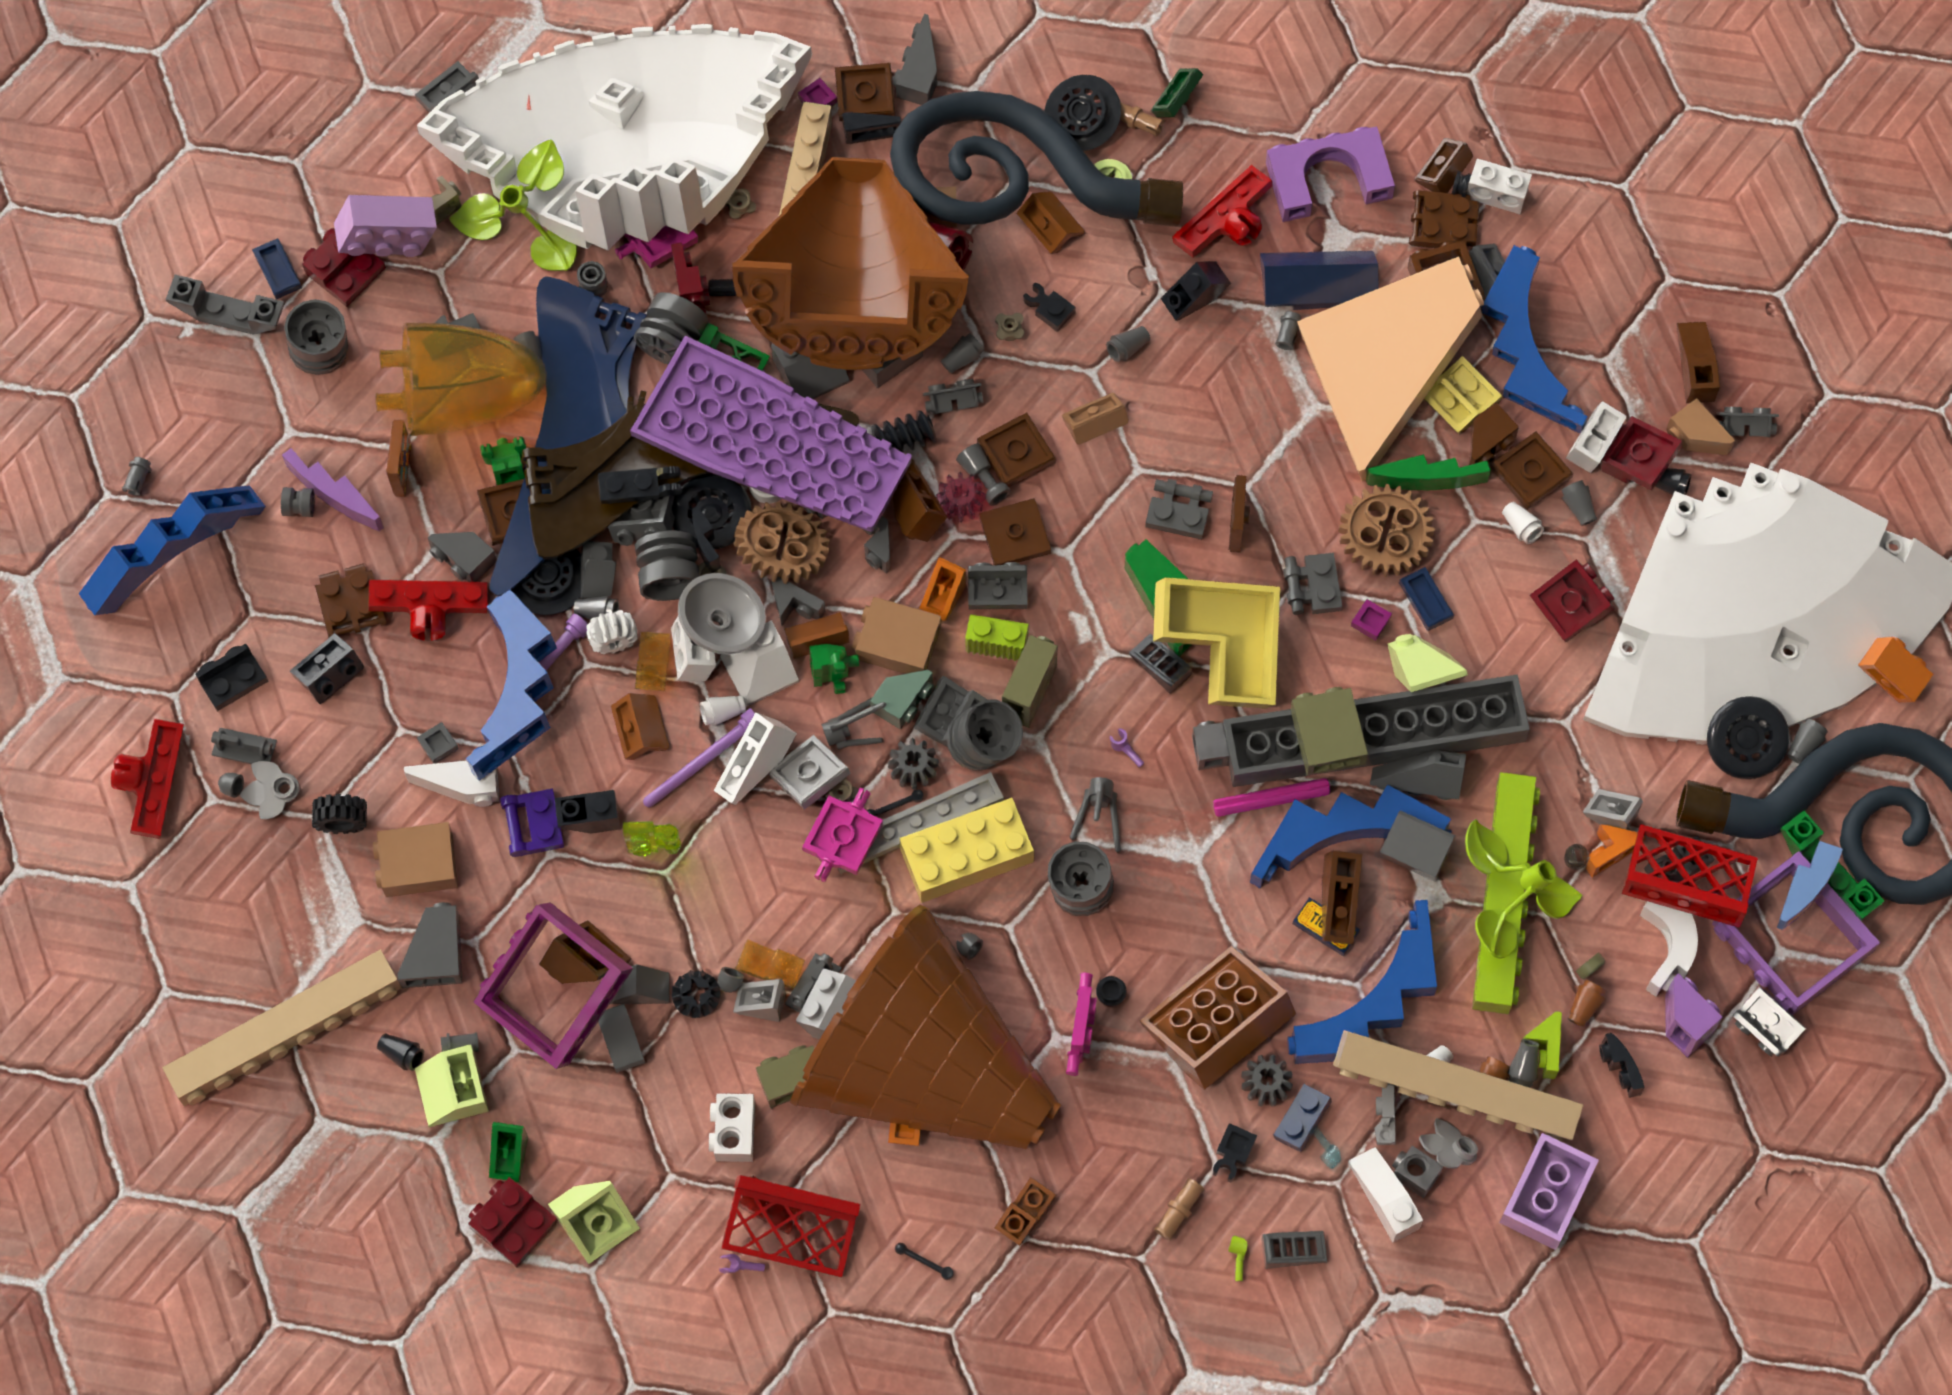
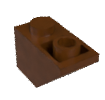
M1496 402L1474 418L1471 429L1469 465L1487 461L1489 465L1494 460L1496 453L1500 450L1507 451L1517 441L1516 436L1519 426Z

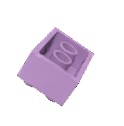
M348 195L334 222L338 253H348L352 256L362 254L388 256L396 254L415 257L423 253L437 228L432 197Z
M1542 1133L1499 1223L1556 1250L1599 1160Z

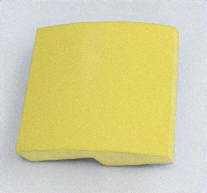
M1461 356L1447 371L1440 375L1424 399L1460 434L1473 424L1474 418L1495 402L1498 403L1503 397Z

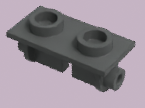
M974 379L956 381L957 387L946 389L945 383L928 386L929 392L922 393L923 396L929 395L930 401L925 402L926 413L932 412L933 415H936L937 413L953 411L951 400L954 399L957 400L958 410L978 407V404L984 403L982 392L976 393V387L981 386V383L974 384Z
M1724 407V412L1716 413V416H1723V421L1718 422L1730 435L1744 436V425H1749V436L1770 437L1777 433V423H1772V418L1779 417V414H1771V408H1753V413H1742V407Z
M219 728V731H214L211 742L215 744L211 755L248 764L258 761L271 762L277 740Z
M815 953L785 1005L800 1013L823 968L839 973L842 967L832 962L833 958L823 953L820 956Z

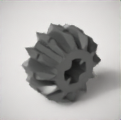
M911 738L909 741L910 745L906 746L904 742L900 741L898 743L899 750H891L890 756L892 760L888 761V768L893 770L891 772L893 780L900 779V786L902 788L910 782L911 788L915 790L917 782L926 787L928 785L927 777H936L934 768L939 766V760L933 758L936 755L934 748L926 749L927 742L925 740L916 745L915 739ZM914 761V764H916L918 761V766L913 767L912 764L908 766V762Z
M1263 1055L1258 1056V1064L1251 1060L1248 1061L1247 1067L1249 1070L1242 1071L1241 1078L1246 1080L1241 1085L1242 1090L1250 1091L1247 1099L1251 1101L1258 1097V1106L1260 1107L1264 1105L1265 1100H1269V1104L1272 1107L1276 1106V1097L1285 1101L1287 1099L1285 1091H1291L1293 1084L1288 1081L1292 1078V1071H1283L1287 1064L1285 1061H1281L1276 1065L1275 1055L1270 1056L1269 1062H1265ZM1265 1076V1079H1267V1076L1273 1079L1272 1085H1269V1082H1267V1085L1262 1084V1077Z

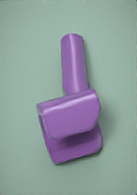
M1119 728L1118 733L1123 740L1115 741L1110 736L1112 748L1115 751H1123L1138 767H1141L1144 762L1129 745L1126 731Z
M735 1254L722 1255L720 1257L727 1258L731 1262L730 1268L719 1269L724 1274L744 1269L764 1272L765 1264L745 1262L740 1260Z

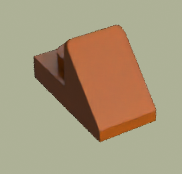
M1601 824L1597 835L1605 847L1600 846L1589 854L1590 858L1586 865V870L1593 878L1632 854L1638 832Z

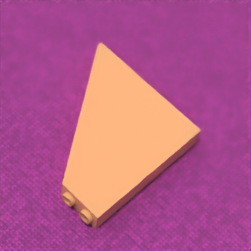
M1459 256L1297 321L1306 348L1362 481L1366 480L1368 468L1378 465L1482 317L1480 306L1484 305V301L1479 289H1472L1470 281L1474 279L1468 264L1462 265Z

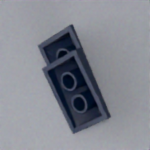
M1373 250L1260 253L1265 307L1293 305V310L1332 308L1379 289L1378 261Z

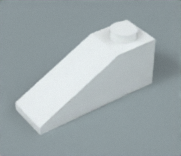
M755 713L714 791L730 803L736 805L783 760L797 733L776 719Z
M467 761L404 767L408 782L479 807L489 806L492 802H499L497 768L479 781L472 774Z
M1376 1147L1348 1161L1392 1243L1420 1229L1423 1222L1421 1215L1408 1192Z

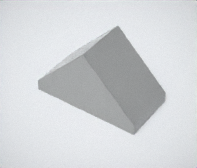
M1598 789L1583 813L1599 825L1604 824L1628 830L1637 817L1643 800L1635 796Z
M775 979L742 983L738 988L733 1012L739 1015L780 1022L786 995L784 981Z

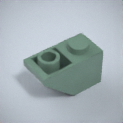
M929 670L887 677L870 700V707L881 702H885L886 707L874 712V714L898 729H901L905 722L910 723L918 711L916 706L921 699L926 700L934 689L933 673Z

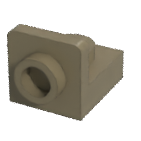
M443 176L437 178L441 194L432 196L436 226L461 208L460 190L453 181L447 182Z

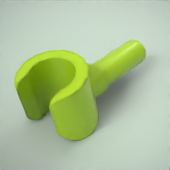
M1237 1236L1232 1237L1228 1252L1238 1254L1236 1258L1235 1281H1243V1264L1247 1251V1241Z

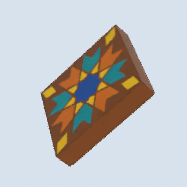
M404 420L392 421L386 470L393 494L396 497H405L412 445Z

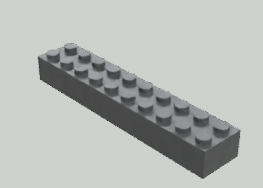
M1518 674L1425 688L1414 692L1406 691L1354 699L1368 753L1366 764L1335 771L1386 764L1433 750L1458 753L1526 742L1530 728ZM1290 709L1223 720L1229 753L1228 766L1232 787L1307 776Z

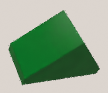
M493 1122L489 1178L507 1180L510 1177L515 1182L520 1181L528 1142V1135L524 1126Z

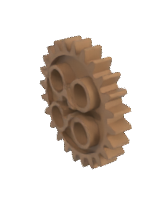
M1386 484L1384 491L1380 492L1377 485H1374L1372 494L1363 489L1362 499L1354 495L1352 499L1353 505H1345L1346 513L1341 514L1340 522L1343 524L1339 525L1338 530L1339 533L1344 534L1340 537V544H1347L1344 550L1345 554L1354 553L1351 560L1352 563H1356L1359 560L1362 561V571L1371 566L1372 575H1375L1378 569H1382L1384 577H1387L1388 571L1393 569L1395 575L1399 576L1401 567L1410 572L1411 562L1419 566L1421 562L1420 556L1427 557L1429 550L1426 547L1432 546L1433 539L1430 537L1434 535L1435 528L1429 527L1432 525L1433 517H1425L1428 514V506L1419 508L1422 500L1420 497L1413 501L1411 500V490L1402 495L1401 486H1398L1395 492H1391L1389 484ZM1394 508L1395 513L1383 552L1379 553L1377 550L1389 510ZM1378 510L1383 515L1381 517H1374L1369 512ZM1406 518L1410 520L1411 524L1402 525L1398 522V519ZM1371 536L1375 541L1367 543L1362 540V537ZM1399 544L1403 547V550L1395 551L1390 545Z
M765 502L763 510L755 505L753 512L747 510L745 517L740 518L734 537H736L734 546L738 547L737 556H744L742 564L751 563V572L758 569L761 571L760 578H764L769 574L771 575L772 582H775L777 577H781L784 584H787L788 578H792L795 583H799L800 576L809 580L811 573L817 575L819 567L823 568L829 552V539L825 538L827 531L819 529L821 521H811L812 513L806 516L802 515V507L794 511L792 510L791 503L786 508H782L780 502H777L775 508H772L768 502ZM783 525H787L788 528L781 559L777 560L776 554L781 538L780 535Z

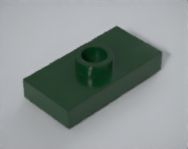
M1180 68L1152 107V113L1156 117H1175L1182 105L1189 100L1191 92L1203 76L1202 72L1198 68Z

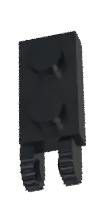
M671 466L660 469L648 468L598 473L601 504L656 500L659 497L681 494L683 492L682 486L677 483L664 484L658 487V480L679 477L681 475L680 468Z

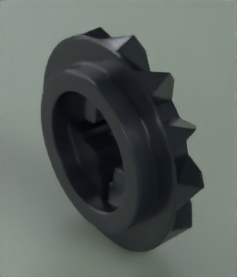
M690 970L683 976H679L675 985L672 986L674 1006L681 1014L687 1017H705L712 1013L719 1004L721 996L720 987L714 976L707 974L703 970ZM693 983H695L699 990L705 991L700 994V1004L698 1005L693 996H687V994L692 992L691 987H693Z

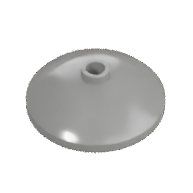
M710 573L695 578L685 587L678 602V617L685 633L698 646L713 653L728 655L743 652L758 641L765 627V609L758 594L747 583L728 574ZM712 621L718 622L720 626L714 624Z

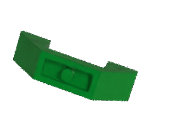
M1802 811L1780 830L1792 856L1799 851L1811 864L1816 847L1824 832L1805 811ZM1838 862L1828 884L1860 920H1863L1885 901L1865 878L1857 883Z

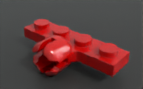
M1253 165L1249 166L1172 236L1173 243L1192 258L1219 235H1226L1240 246L1250 245L1252 241L1246 238V236L1248 235L1256 240L1262 230L1261 218L1251 212L1249 207L1273 187L1272 180Z
M369 580L368 611L409 613L412 637L419 641H425V628H430V642L437 641L445 635L447 614H487V582Z
M154 719L145 756L136 757L119 754L114 759V768L111 772L110 781L111 787L117 790L133 792L137 795L130 834L156 839L161 838L184 724Z

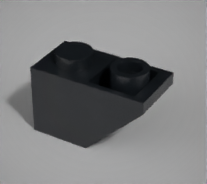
M1216 261L1196 262L1160 299L1175 321H1179L1212 303L1231 282Z
M614 790L554 798L557 824L560 829L590 834L621 830L618 803Z

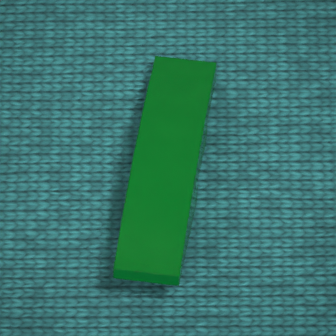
M1423 454L1368 468L1366 482L1367 485H1377V487L1385 488L1386 484H1389L1390 489H1396L1398 486H1401V490L1430 491L1455 489L1487 483L1490 468L1487 461L1459 468L1456 457L1427 464Z

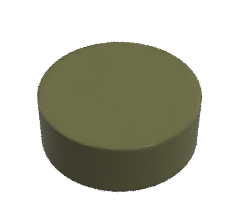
M1598 952L1575 972L1581 979L1585 980L1604 965L1606 960Z

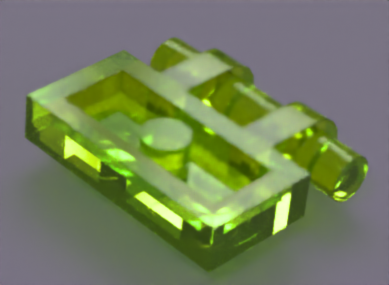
M653 821L623 822V835L628 853H633L636 856H648L651 852H658V848H664L666 852L676 854L681 848L678 829L672 824L654 825Z

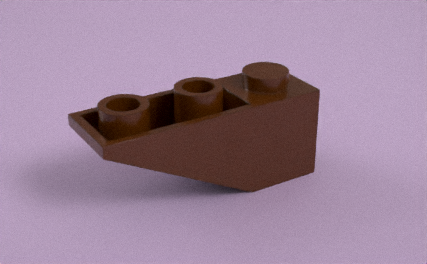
M1706 322L1677 323L1686 403H1691L1696 398L1701 403L1715 402L1720 389L1717 360Z

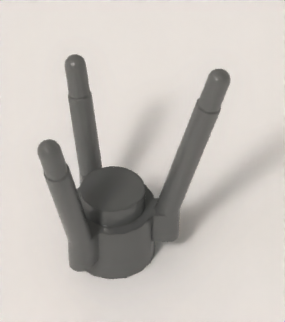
M870 698L838 717L821 724L828 745L836 744L839 750L848 746L882 743L883 739L880 737L846 740L845 737L851 736L848 724L886 707V703L881 702L867 708L870 706Z
M1102 777L1090 780V787L1085 789L1084 799L1073 825L1070 839L1074 840L1076 838L1089 802L1095 807L1094 821H1099L1101 808L1107 807L1109 803L1115 851L1118 853L1121 851L1116 804L1118 794L1113 792L1114 782L1112 780Z

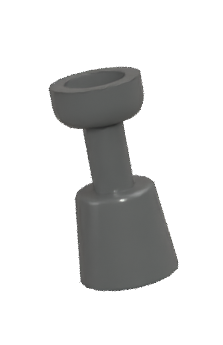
M979 443L967 447L958 455L956 461L973 479L980 478L987 488L985 499L990 506L1002 502L1011 493L1010 488L1003 482L997 483L989 473L992 465Z

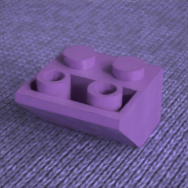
M1678 973L1673 978L1665 994L1666 1037L1688 1058L1713 1035L1722 1016L1714 1002L1709 999L1705 1000L1698 993V988L1689 978H1683Z

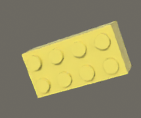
M1013 798L899 838L901 853L921 903L1034 862V850Z

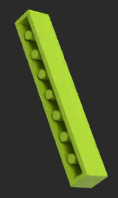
M1503 772L1499 774L1496 786L1492 831L1503 841L1507 849V861L1502 865L1504 867L1523 865L1527 861L1532 862L1534 844H1529L1530 833L1535 834L1537 826V816L1532 815L1533 805L1538 806L1540 788L1535 787L1536 777ZM1495 869L1492 873L1487 874L1483 911L1490 909L1500 916L1506 908L1520 897L1525 890L1520 882L1523 871L1499 873ZM1528 901L1520 903L1505 919L1517 931V944L1508 956L1501 959L1495 958L1486 950L1481 941L1479 942L1473 1010L1509 1014L1512 1005H1517L1519 987H1514L1515 976H1520L1522 968V958H1517L1518 947L1523 948L1525 930L1520 929L1521 918L1526 919Z

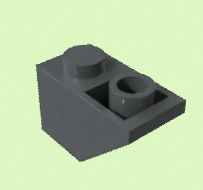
M474 532L431 534L428 537L431 555L440 563L443 561L451 566V572L461 581L466 579L468 582H477L497 562L494 549Z

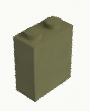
M1032 635L1029 636L1002 695V702L1007 703L1017 712L1022 726L1030 728L1057 668L1058 646L1044 636H1038V638Z
M1333 687L1322 694L1303 693L1298 695L1296 699H1292L1290 710L1307 776L1366 764L1368 753L1351 688Z

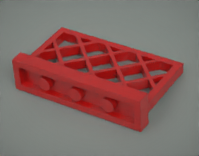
M1640 824L1622 894L1740 928L1747 913L1748 899L1758 857ZM1643 836L1655 838L1660 847L1649 851L1642 842ZM1677 845L1683 846L1690 855L1678 859L1671 848ZM1665 851L1672 863L1660 868L1653 856ZM1705 854L1714 855L1719 863L1708 868L1701 859V856ZM1647 860L1654 872L1645 874L1635 871L1636 864ZM1694 860L1701 869V872L1690 877L1683 865ZM1735 862L1749 865L1748 872L1737 876L1730 865ZM1676 868L1684 880L1678 883L1669 881L1665 873ZM1724 868L1731 880L1720 885L1712 873ZM1706 877L1713 886V889L1709 891L1701 890L1697 887L1695 881ZM1735 885L1742 894L1741 901L1729 898L1724 890Z
M743 1175L737 1176L721 1249L842 1278L856 1217L859 1214L861 1204ZM740 1196L753 1198L759 1210L744 1219L738 1209ZM759 1200L770 1203L763 1207ZM778 1204L784 1207L789 1217L774 1226L765 1210ZM789 1207L799 1209L800 1211L793 1214ZM805 1211L813 1213L819 1222V1225L806 1233L803 1232L796 1220V1217ZM762 1213L771 1229L755 1237L747 1221ZM737 1214L738 1218L740 1219V1222L734 1225L735 1217ZM819 1214L830 1218L823 1222ZM834 1219L848 1221L845 1234L834 1240L826 1224ZM792 1220L801 1236L786 1245L777 1229ZM743 1224L752 1241L742 1247L729 1244L732 1231ZM822 1227L831 1243L816 1252L807 1236ZM773 1232L782 1248L772 1254L765 1253L758 1241ZM803 1239L812 1255L803 1261H798L793 1258L788 1248ZM843 1240L842 1248L840 1250L837 1243ZM752 1244H755L758 1251L748 1249L747 1247L751 1246ZM832 1246L839 1256L837 1270L825 1267L818 1256ZM785 1251L788 1258L777 1255ZM815 1258L818 1265L807 1262Z

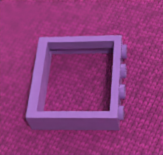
M1798 851L1751 888L1748 907L1790 874L1794 877L1798 865L1810 868L1811 864ZM1828 883L1815 902L1858 951L1798 998L1735 926L1717 921L1712 923L1716 935L1722 941H1727L1734 948L1736 958L1742 964H1748L1755 972L1754 977L1757 982L1764 988L1768 987L1775 995L1774 999L1792 1015L1872 954L1880 943Z

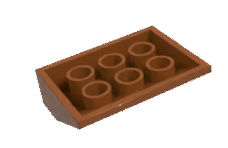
M1230 946L1143 1017L1140 1023L1177 1065L1205 1090L1294 1017L1296 1011L1287 991L1234 947Z

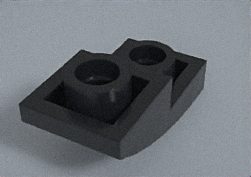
M1607 1033L1602 1044L1599 1045L1602 1062H1607L1609 1071L1622 1070L1619 1071V1081L1621 1088L1627 1089L1629 1098L1641 1096L1645 1086L1635 1061L1622 1042L1613 1033Z

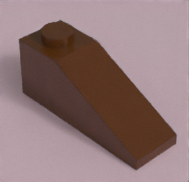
M911 459L907 471L893 494L895 517L901 526V532L907 538L928 542L947 519V515L915 461Z
M1333 850L1324 855L1321 884L1322 941L1349 945L1354 943L1362 854Z

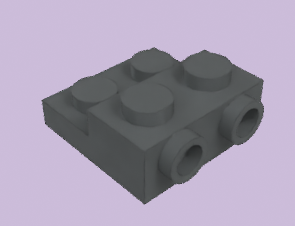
M675 495L659 497L656 500L641 501L618 520L611 523L608 529L614 543L618 542L621 545L629 546L633 541H638V539L645 535L661 531H672L675 519L672 505Z

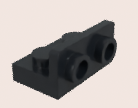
M334 633L293 667L290 672L311 693L314 699L319 704H322L363 670L364 665L355 651Z
M247 644L229 649L225 656L216 661L205 663L195 673L216 711L221 710L269 682Z

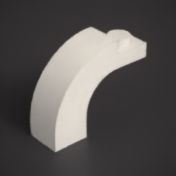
M1647 901L1640 916L1662 932L1668 945L1667 959L1646 988L1648 992L1656 997L1661 989L1667 992L1675 975L1679 973L1683 978L1686 977L1696 956L1698 934L1692 914Z

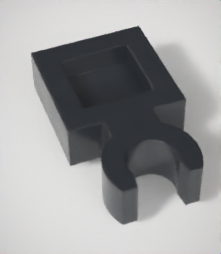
M1034 283L1033 291L1038 296L1030 297L1025 293L1023 301L1030 307H1038L1035 310V316L1058 332L1076 312V307L1055 291L1047 296L1044 288L1040 284Z
M1229 1123L1216 1154L1223 1156V1159L1218 1160L1214 1164L1213 1175L1216 1176L1220 1168L1226 1167L1230 1170L1228 1182L1231 1183L1235 1179L1237 1172L1236 1162L1245 1166L1257 1135Z

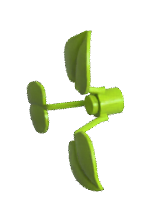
M547 140L538 144L520 161L517 168V178L521 183L529 186H506L500 193V202L489 194L474 195L450 217L451 223L464 235L475 240H489L500 233L502 223L499 217L505 215L507 208L512 213H522L541 233L542 236L537 237L531 244V257L540 268L548 271H568L573 266L577 256L576 244L562 239L550 230L546 232L526 210L529 201L524 192L533 191L535 186L541 191H549L555 188L563 179L564 164L553 140Z
M1477 819L1470 823L1465 839L1466 852L1471 863L1484 874H1490L1495 869L1499 873L1523 871L1520 882L1526 891L1506 908L1500 916L1495 911L1488 909L1480 912L1475 921V929L1483 946L1493 957L1501 959L1508 956L1517 944L1516 928L1510 922L1505 921V919L1530 894H1537L1536 901L1539 908L1547 916L1554 919L1567 915L1576 902L1581 899L1582 894L1557 877L1554 866L1546 860H1542L1532 867L1528 862L1518 866H1502L1507 861V849L1503 841L1493 831L1481 825Z

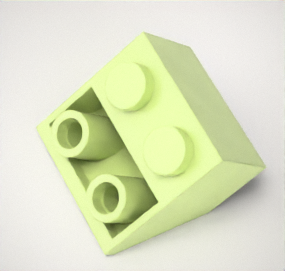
M471 1044L440 1052L415 1068L429 1127L489 1112L476 1056Z

